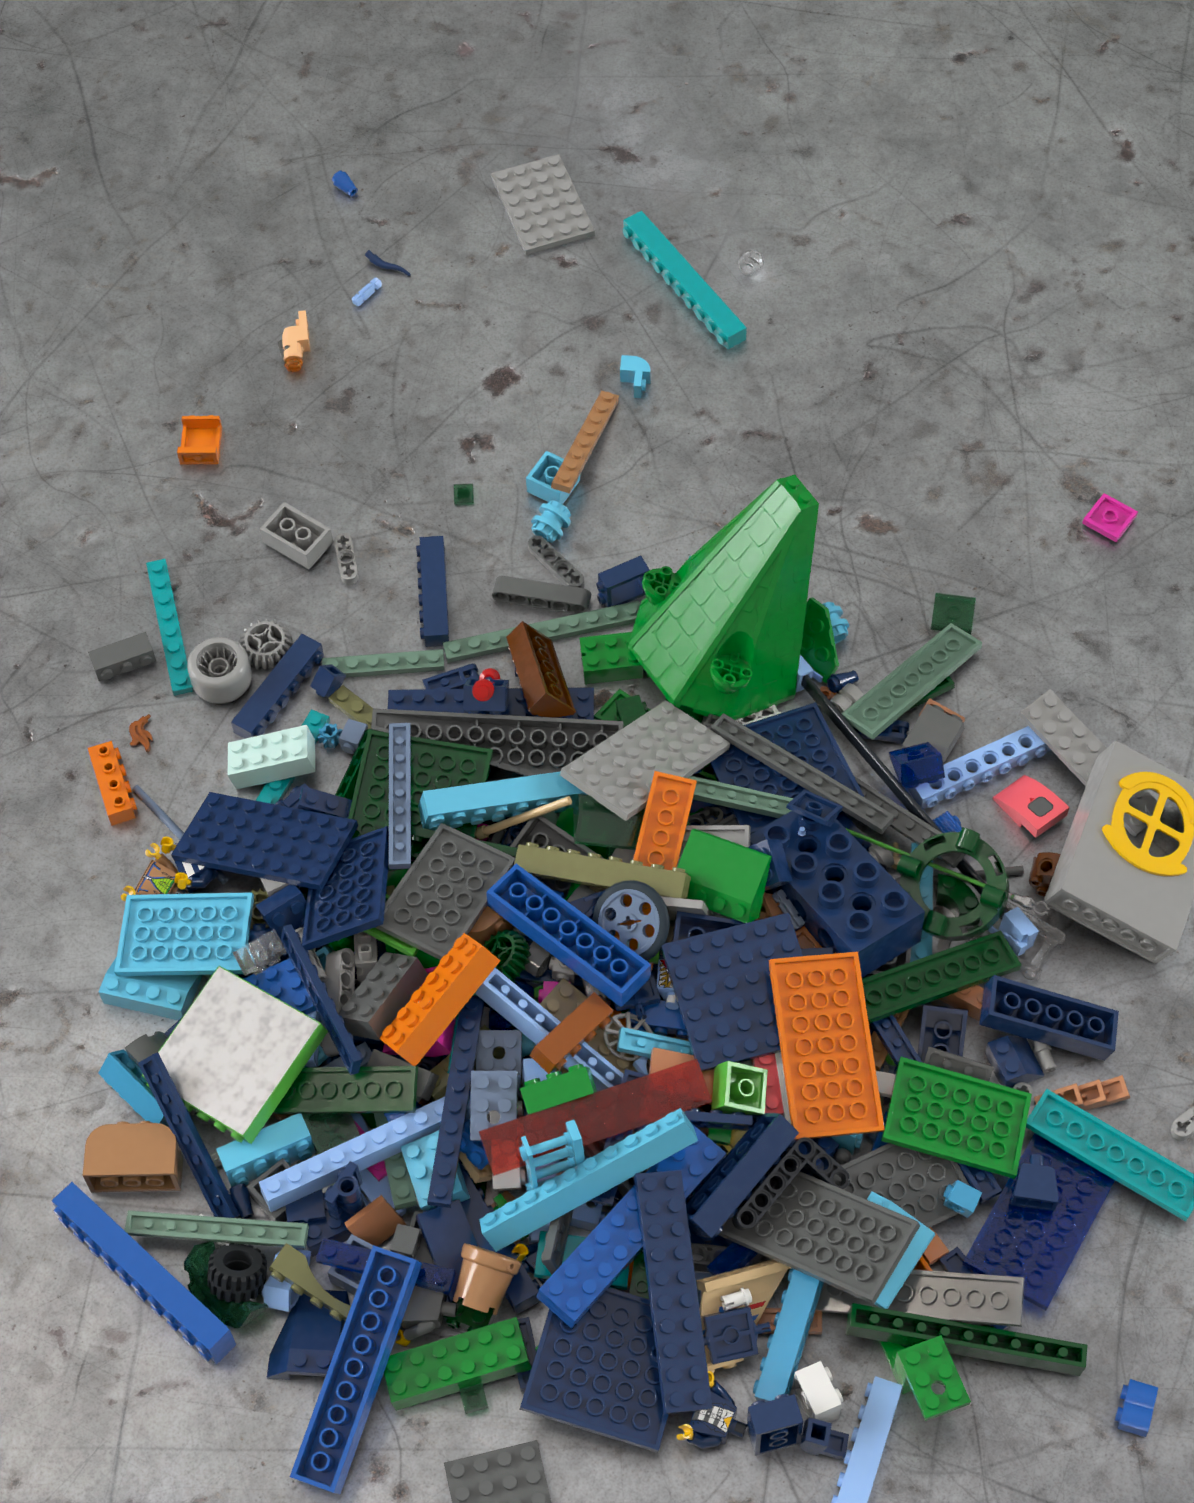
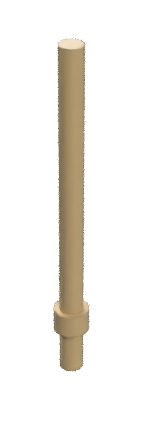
M567 796L495 824L480 826L477 828L475 839H485L492 833L571 805L572 800Z

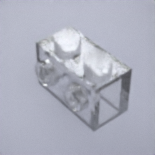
M275 929L232 953L244 975L252 972L254 975H257L266 970L265 965L272 966L281 961L280 956L287 951Z

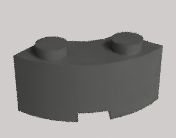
M155 1031L152 1036L145 1034L127 1045L125 1050L128 1056L138 1065L140 1061L157 1053L168 1037L160 1031Z

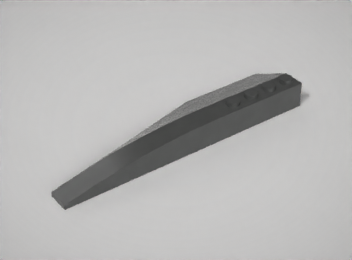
M373 708L371 724L372 730L389 733V724L410 723L412 737L493 749L491 766L524 776L560 772L563 767L624 728L623 721Z

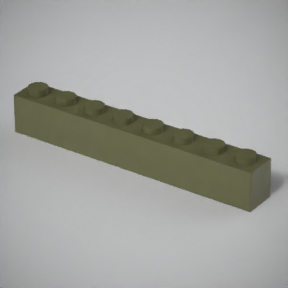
M526 842V845H518L514 865L518 864L535 877L608 889L622 881L635 880L654 888L662 897L687 899L691 877L681 868L673 867L672 870H666L664 866L659 864H651V867L643 866V862L630 860V863L622 862L621 858L612 856L609 857V860L602 859L601 855L595 853H588V856L580 855V852L568 849L567 852L559 851L560 848L554 846H547L544 849L539 848L538 844Z

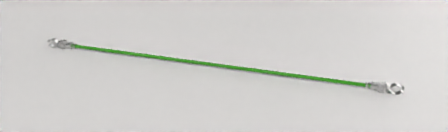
M704 771L698 773L700 775L717 781L714 775H711ZM846 828L855 837L900 855H910L907 852ZM930 862L928 864V866L933 867L935 869H938L940 871H943L945 873H948L950 875H953L955 877H958L984 888L986 885L985 883H982L980 881H977L975 879H972L970 877H967L965 875H962L960 873H957L935 863ZM1009 892L1008 899L1013 903L1020 905L1026 910L1034 909L1037 915L1042 916L1046 914L1048 916L1046 911L1039 913L1033 906L1044 904L1047 907L1045 902L1038 901L1035 903L1032 897Z

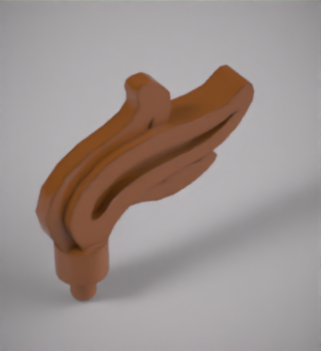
M150 714L145 717L142 716L129 726V732L132 737L130 746L134 747L140 743L145 747L147 753L151 749L148 739L151 742L153 741L150 732L144 730V726L151 717Z

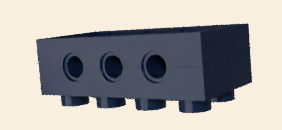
M790 811L750 835V846L767 839H781L793 879L790 883L767 890V893L774 894L778 890H783L787 896L786 899L791 901L799 913L798 917L801 916L805 924L803 926L822 948H833V954L858 952L862 978L921 942L925 911L837 819L829 827L794 811ZM800 827L805 828V836L798 835Z

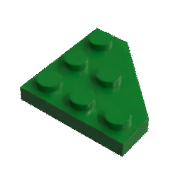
M812 597L808 599L806 604L800 655L815 672L823 677L822 681L827 683V679L832 674H835L838 669L839 661L829 609Z

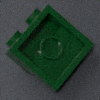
M462 1298L457 1302H452L458 1303L456 1317L443 1316V1322L449 1328L455 1330L461 1328L468 1332L493 1324L496 1315H493L494 1308L491 1307L488 1313L464 1306L462 1305Z

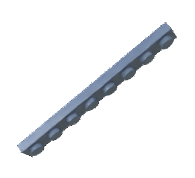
M410 723L389 724V869H409L411 867Z

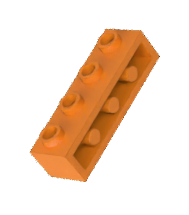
M112 741L89 747L88 752L111 826L135 819L133 810H137L134 797L129 798L128 793H132L129 781H124L123 778L127 776L124 764L119 765L118 760L122 759L119 748H114Z

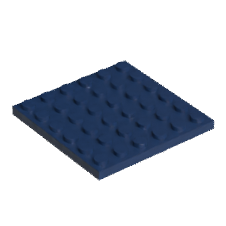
M816 702L744 725L864 797ZM731 743L729 750L709 763L717 782L793 799L803 790H807ZM730 808L738 825H749L751 827L750 835L778 819Z
M789 913L662 945L661 951L699 1073L713 1070L718 1064L726 1061L740 1063L781 1052L768 961L770 959L803 956Z
M609 1287L572 1329L549 1309L519 1410L658 1453L668 1414H664L650 1300Z

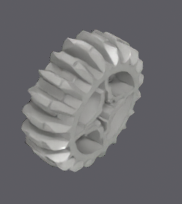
M266 618L264 622L258 619L257 624L250 623V628L244 627V633H240L238 643L245 649L250 666L255 665L257 670L263 666V669L266 670L267 666H271L274 669L275 664H278L293 645V638L287 626L284 627L282 622L277 623L275 619L269 622ZM251 646L255 647V649L258 650V652L252 650Z

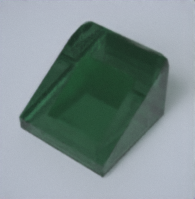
M453 484L454 504L474 503L473 484Z

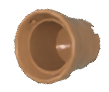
M464 1243L461 1252L463 1261L453 1301L457 1302L458 1298L461 1297L463 1298L462 1305L488 1313L491 1307L494 1308L493 1315H497L513 1275L518 1274L522 1263L508 1256Z

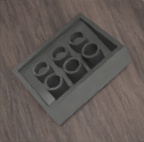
M542 815L530 819L510 846L518 848L519 844L526 845V842L538 844L539 848L544 849L547 846H554L560 848L559 851L567 852L568 849L580 852V855L588 856V853H595ZM535 877L551 890L563 892L565 898L567 897L571 883Z

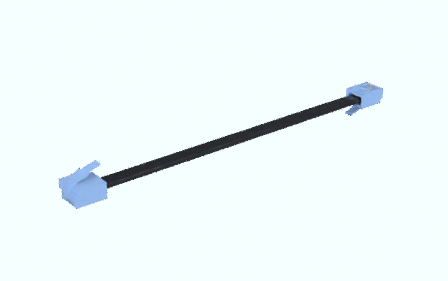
M800 655L796 693L805 689L905 808L943 833L813 682L812 677L820 683L823 677L815 672ZM965 858L958 863L956 867L963 875L986 884ZM970 883L981 896L984 888ZM1005 907L1000 917L1002 921L999 930L1002 931L1014 953L1020 956L1027 949L1033 947L1039 930L1019 907L1010 911ZM992 926L988 931L995 933L999 930Z

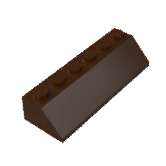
M522 621L506 638L509 645L508 648L513 657L512 661L516 667V673L520 679L519 683L524 692L523 696L528 705L527 709L534 716L538 715L540 717L556 718L574 715L576 711L552 640Z

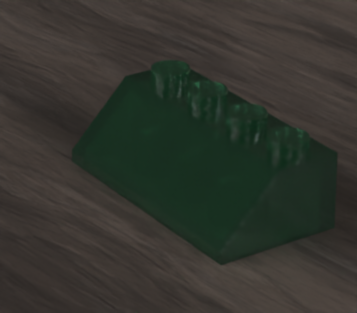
M578 794L573 809L574 844L636 850L646 807L625 821L597 802L592 796Z

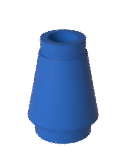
M340 170L333 175L332 182L335 187L350 197L357 193L358 188L347 172Z

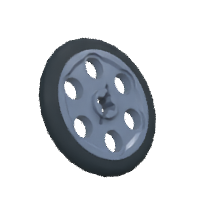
M635 880L622 881L606 889L599 897L594 908L592 920L610 934L613 930H616L619 933V941L629 948L630 940L636 939L639 946L634 952L646 961L656 956L662 949V945L665 943L669 932V914L665 902L654 888ZM626 894L632 898V903L629 907L623 903V897ZM645 902L651 906V912L648 915H645L642 911V905ZM610 908L616 911V918L613 921L607 917V912ZM630 919L634 921L641 920V922H636L631 926L620 925V923H626ZM649 924L655 930L652 937H648L645 933V928Z

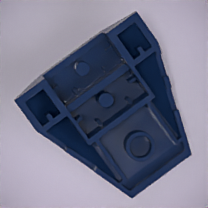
M325 1290L334 1298L350 1305L347 1291ZM304 1293L302 1296L300 1295L298 1301L291 1309L269 1355L267 1379L290 1380L291 1375L326 1376L346 1321L342 1319L340 1322L334 1319L329 1314L330 1310L324 1306L318 1308L310 1302L311 1298Z

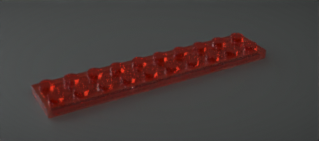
M694 1059L595 1092L594 1094L481 1130L479 1135L494 1177L526 1166L519 1151V1147H522L521 1137L526 1136L529 1146H533L563 1136V1133L567 1132L566 1122L575 1120L582 1137L583 1146L654 1123L680 1108L685 1112L710 1104L712 1100L698 1060ZM563 1145V1146H560V1147H557V1148H554V1149H551V1150H548V1151H545V1152H542V1153L533 1155V1158H536V1157H539V1156H542V1155H545V1154H548V1153H551V1152H554V1151H557V1150H560V1149H563V1148H566V1147H565V1145Z

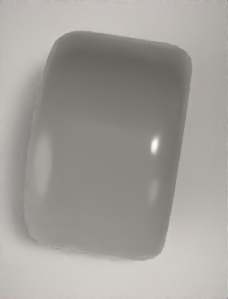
M227 637L206 639L192 650L188 658L187 668L192 687L197 695L205 701L215 704L229 703L240 698L250 686L252 671L248 655L243 646L233 639Z

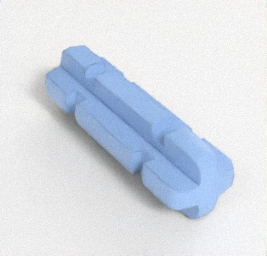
M377 277L373 278L370 283L358 292L359 294H355L352 297V303L360 306L363 300H367L375 290L382 286L381 280Z

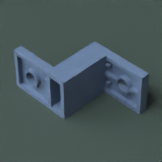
M480 1030L476 1052V1071H471V1141H517V1097L522 1099L520 1088H522V1032L520 1030ZM497 1047L504 1048L506 1052L504 1058L500 1060L493 1057V1051ZM491 1111H497L500 1114V1120L496 1124H491L488 1121L487 1117Z

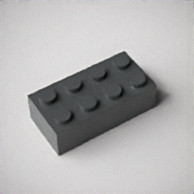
M385 952L380 957L379 961L338 1013L344 1019L347 1032L354 1036L380 1040L379 1038L383 1030L393 1022L399 1010L406 1006L412 994L420 988L428 976L417 957Z

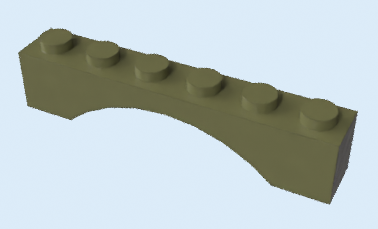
M286 1243L269 1268L272 1272L271 1276L279 1282L285 1280L291 1284L290 1288L295 1293L301 1296L304 1293L311 1298L310 1302L316 1307L322 1308L324 1306L330 1310L329 1314L334 1319L340 1322L342 1319L346 1321L351 1305L339 1301L325 1291L311 1272L306 1256Z

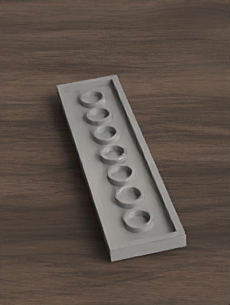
M1049 689L1022 710L1019 716L1086 786L1097 756L1107 748L1063 701ZM1147 790L1135 793L1129 799V805L1148 816H1152L1157 800ZM1124 813V827L1133 837L1148 827L1146 823Z

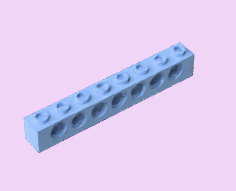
M1027 726L911 779L909 792L922 809L926 807L931 808L944 799L953 798L963 790L968 791L981 782L990 781L1000 773L1005 774L1011 768L1018 765L1023 766L1035 757L1040 758L1048 751H1051V749Z

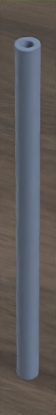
M139 785L134 786L132 791L180 840L184 832ZM217 869L219 875L216 878L222 884L226 883L229 878L221 870Z

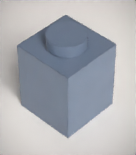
M348 719L339 737L341 749L349 754L355 753L365 731L368 730V725Z

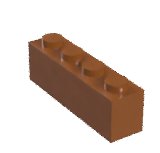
M593 992L534 1047L529 1056L548 1074L554 1069L559 1071L567 1063L566 1058L568 1056L574 1057L582 1049L580 1045L583 1042L588 1044L597 1035L595 1031L598 1028L603 1030L611 1022L609 1017L614 1010Z

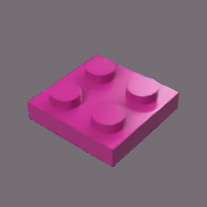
M1104 493L1084 517L1082 524L1117 542L1137 517L1138 511Z

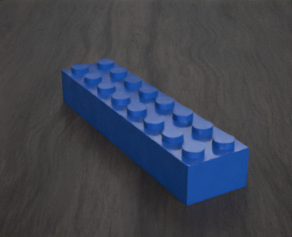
M515 864L487 891L488 907L620 1007L650 979L651 964L518 864Z

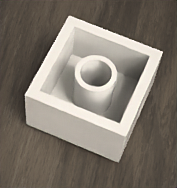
M821 1361L796 1371L793 1388L808 1418L830 1423L839 1419L843 1397L838 1388L834 1389L831 1383L833 1380L832 1374L828 1367L824 1368Z

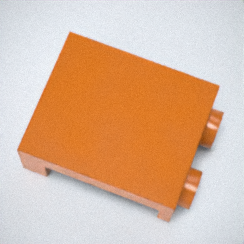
M182 416L181 446L177 449L180 465L219 464L222 436L220 416Z

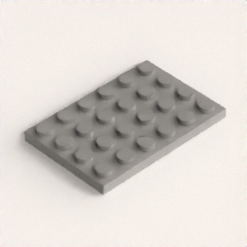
M559 154L491 173L492 181L525 255L595 236L592 223Z

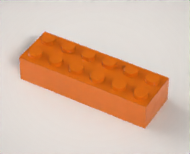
M464 933L455 941L448 954L441 958L435 970L428 974L422 986L412 994L406 1006L399 1010L397 1017L383 1030L379 1039L412 1066H416L500 960L483 945Z

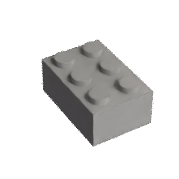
M285 502L260 528L263 543L307 569H310L333 544L330 528Z

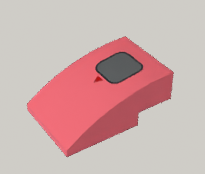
M1026 775L1020 777L992 798L1020 828L1024 826L1035 838L1065 818L1069 811V806L1055 793Z

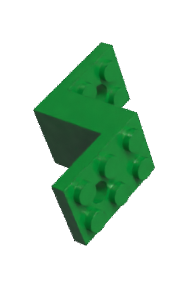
M942 1335L909 1347L879 1341L896 1382L902 1385L901 1393L913 1392L925 1421L970 1405V1398ZM936 1383L943 1385L945 1392L940 1395L935 1394L931 1389L932 1385Z

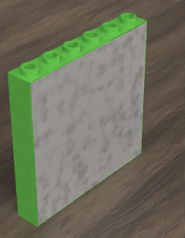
M218 966L158 1053L188 1112H191L193 1109L198 1112L196 1114L197 1117L205 1122L213 1121V1126L221 1132L225 1133L226 1130L231 1132L230 1136L236 1141L242 1143L244 1140L252 1144L328 1031L315 1019L223 967Z

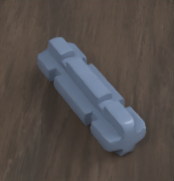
M776 891L772 895L775 903H779L778 907L783 914H790L794 930L801 928L805 924L802 917H798L799 913L791 901L786 899L787 896L784 891Z

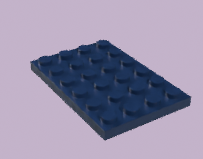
M388 826L351 839L323 890L308 888L301 945L305 950L318 948L383 924L389 864Z

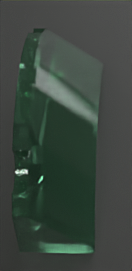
M205 1242L194 1245L184 1261V1270L189 1273L190 1283L187 1285L189 1292L221 1322L234 1329L242 1328L269 1307L266 1303L261 1304L251 1300L249 1302L241 1301L240 1303H235L231 1301L229 1303L225 1302V1299L220 1300L216 1298L217 1295H213L207 1286L208 1262L210 1255L215 1250V1243Z

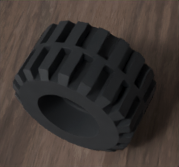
M229 1243V1245L220 1246V1249H215L209 1257L208 1289H210L213 1295H217L216 1298L220 1300L225 1299V1302L229 1303L231 1301L235 1303H240L241 1301L249 1302L250 1299H256L258 1294H262L264 1284L266 1283V1256L261 1253L260 1249L254 1248L252 1245Z

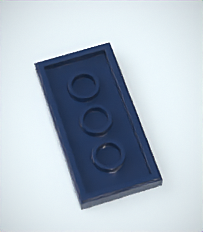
M459 1199L452 1202L451 1208L436 1207L416 1215L417 1222L449 1302H454L453 1297L463 1261L461 1257L463 1244L466 1243L478 1247Z

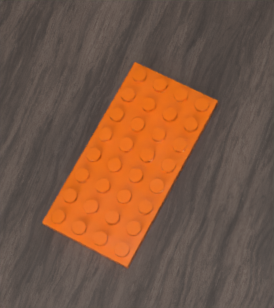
M858 952L770 959L768 963L791 1125L799 1132L795 1139L883 1132L885 1129Z

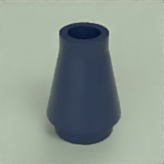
M854 670L832 674L827 679V686L832 693H839L846 684L858 682L859 677Z
M245 1184L231 1187L228 1192L240 1214V1218L247 1219L253 1216L251 1198Z

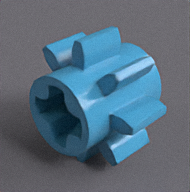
M326 723L322 729H318V741L323 743L325 749L327 747L335 749L339 744L342 729H338L336 723L334 725Z

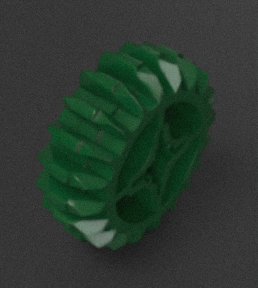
M506 929L503 932L498 931L496 936L491 934V939L485 940L484 947L500 960L495 968L514 983L515 978L520 977V973L526 970L525 965L530 963L528 958L531 956L529 952L531 947L526 939L517 932Z

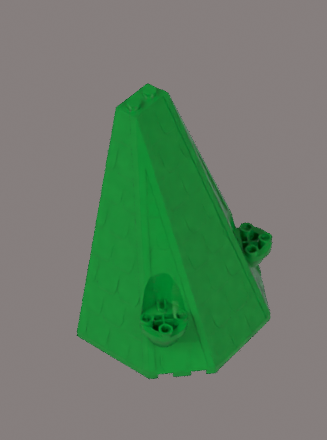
M795 474L777 479L686 560L676 573H673L670 567L663 566L662 568L649 570L644 574L642 587L646 598L640 603L628 648L667 700L675 707L687 706L693 708L694 713L707 717L709 714L720 717L724 713L730 718L738 720L765 710L774 704L778 705L794 699L819 509L817 500Z

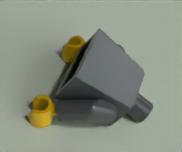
M419 1276L416 1280L401 1323L405 1330L399 1329L397 1335L401 1338L395 1341V1343L403 1347L407 1346L412 1339L429 1333L435 1328H440L443 1316L456 1317L458 1303L446 1302L447 1295L445 1289L432 1276Z

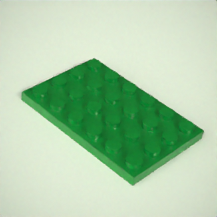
M900 1057L881 1141L1015 1179L1032 1094Z

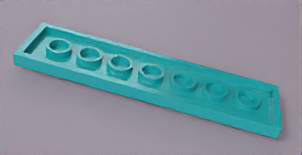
M1048 1089L1045 1090L1027 1119V1129L1180 1219L1187 1221L1194 1209L1193 1173Z

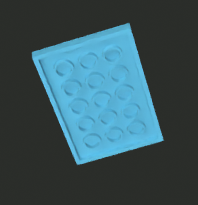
M253 893L127 895L114 973L116 976L213 975L217 967L221 966L233 974H244L254 903Z

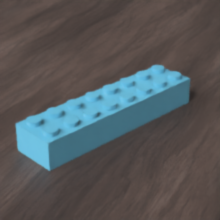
M560 772L423 791L418 808L422 828L436 831L441 823L451 828H457L465 823L477 825L486 820H492L493 822L502 821L506 817L522 814L567 796L571 798L572 804L557 809L554 812H563L567 808L580 810L589 805L592 797L561 777Z

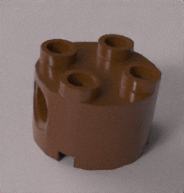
M1041 852L1037 855V858H1033L1029 884L1036 889L1037 895L1046 896L1061 854Z

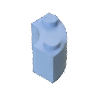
M295 1248L306 1256L308 1265H310L311 1251ZM280 1251L277 1254H275L274 1260L276 1259ZM271 1275L262 1290L264 1307L289 1312L294 1307L300 1295L290 1288L291 1284L285 1280L279 1282Z

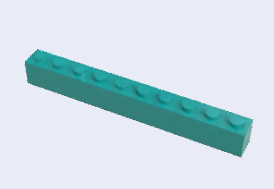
M642 210L623 220L622 231L624 236L633 242L634 247L641 251L645 260L649 261L655 271L664 277L665 282L673 287L676 295L681 297L685 301L686 306L695 312L696 317L704 322L708 331L717 337L721 345L723 344L729 350L746 340L747 327Z

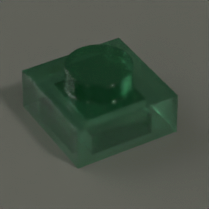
M482 1383L459 1389L465 1414L488 1408Z

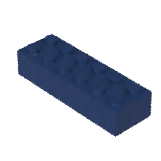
M993 975L984 985L979 1025L1105 1061L1116 1048L1119 1011Z
M765 1113L760 1115L686 1203L689 1231L693 1235L708 1238L717 1236L722 1231V1225L725 1221L731 1219L737 1213V1207L740 1203L746 1201L751 1196V1190L754 1186L766 1178V1172L769 1168L775 1166L781 1160L780 1155L784 1150L789 1149L795 1143V1137L799 1132L781 1114Z

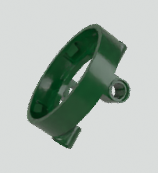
M962 827L961 832H947L935 835L919 844L909 856L903 854L898 862L897 873L901 875L900 886L907 893H910L911 897L925 911L922 930L931 936L948 941L971 939L989 930L1004 912L1009 897V878L1006 868L996 851L982 840L980 834L976 831ZM959 852L973 857L983 867L986 875L987 884L982 891L980 904L973 911L963 916L946 917L943 914L932 911L926 906L921 896L920 881L926 866L933 859L945 853ZM991 856H993L997 861L994 862V864L997 868L998 873H1002L999 876H996L995 869L991 861L988 859ZM981 918L983 925L980 927L976 925L967 929L968 932L962 933L960 927L970 925Z

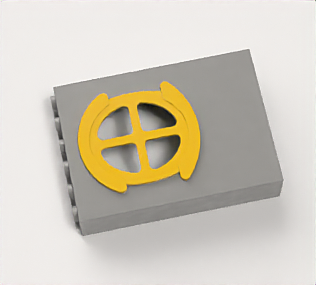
M1115 741L1096 758L1043 902L1059 913L1157 964L1177 950L1194 900V782L1186 779L1180 773L1166 768L1163 764L1149 759L1143 753L1129 748L1126 744ZM1147 789L1159 794L1152 816H1148L1130 806L1129 799L1135 793ZM1167 799L1176 803L1180 809L1184 822L1183 833L1172 829L1160 821ZM1124 813L1139 819L1148 826L1141 848L1135 847L1126 834L1123 820ZM1156 830L1165 833L1179 842L1178 848L1172 854L1164 857H1154L1149 854V848Z

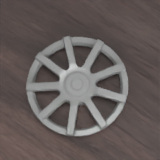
M630 1012L615 1015L604 1029L605 1044L616 1057L627 1061H635L642 1056L625 1057L624 1052L618 1054L613 1050L612 1047L618 1044V1039L609 1043L607 1034L619 1036V1031L609 1029L610 1025L614 1022L620 1029L624 1026L618 1019L626 1018V1028L638 1030L642 1025L646 1032L652 1034L653 1032L645 1022V1019L641 1018V1020H638L637 1016L630 1014ZM630 1019H634L639 1023L634 1028H631Z

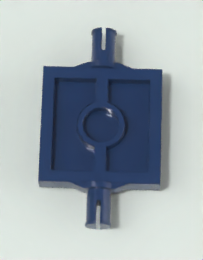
M652 969L650 979L622 1007L614 1002L616 1011L635 1009L637 1019L641 1020L642 1017L644 1020L647 1018L644 1007L660 1003V996Z
M749 1306L703 1316L705 1326L704 1346H707L712 1364L758 1355V1334L771 1332L769 1322L755 1324Z

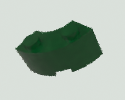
M938 874L936 905L947 908L955 917L970 913L980 904L975 893L964 882L949 875ZM980 919L967 926L979 925Z

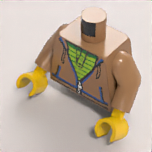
M156 843L150 844L154 848L155 853H151L148 849L145 850L146 856L155 857L156 859L155 861L151 860L136 888L134 889L132 886L123 888L129 895L188 894L187 890L179 889L178 883L174 882L175 875L179 872L163 853H159L160 847ZM123 893L121 899L126 901L127 894Z

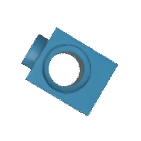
M956 1180L952 1185L948 1184L943 1194V1197L946 1199L943 1205L968 1218L974 1212L982 1192Z

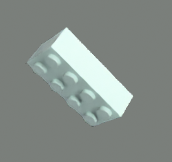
M307 725L228 742V777L236 790L316 772L315 739Z

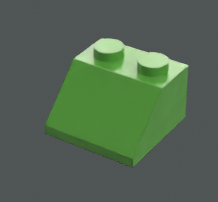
M731 1061L718 1064L714 1068L711 1110H720L726 1114L743 1112L745 1115H764L768 1070Z

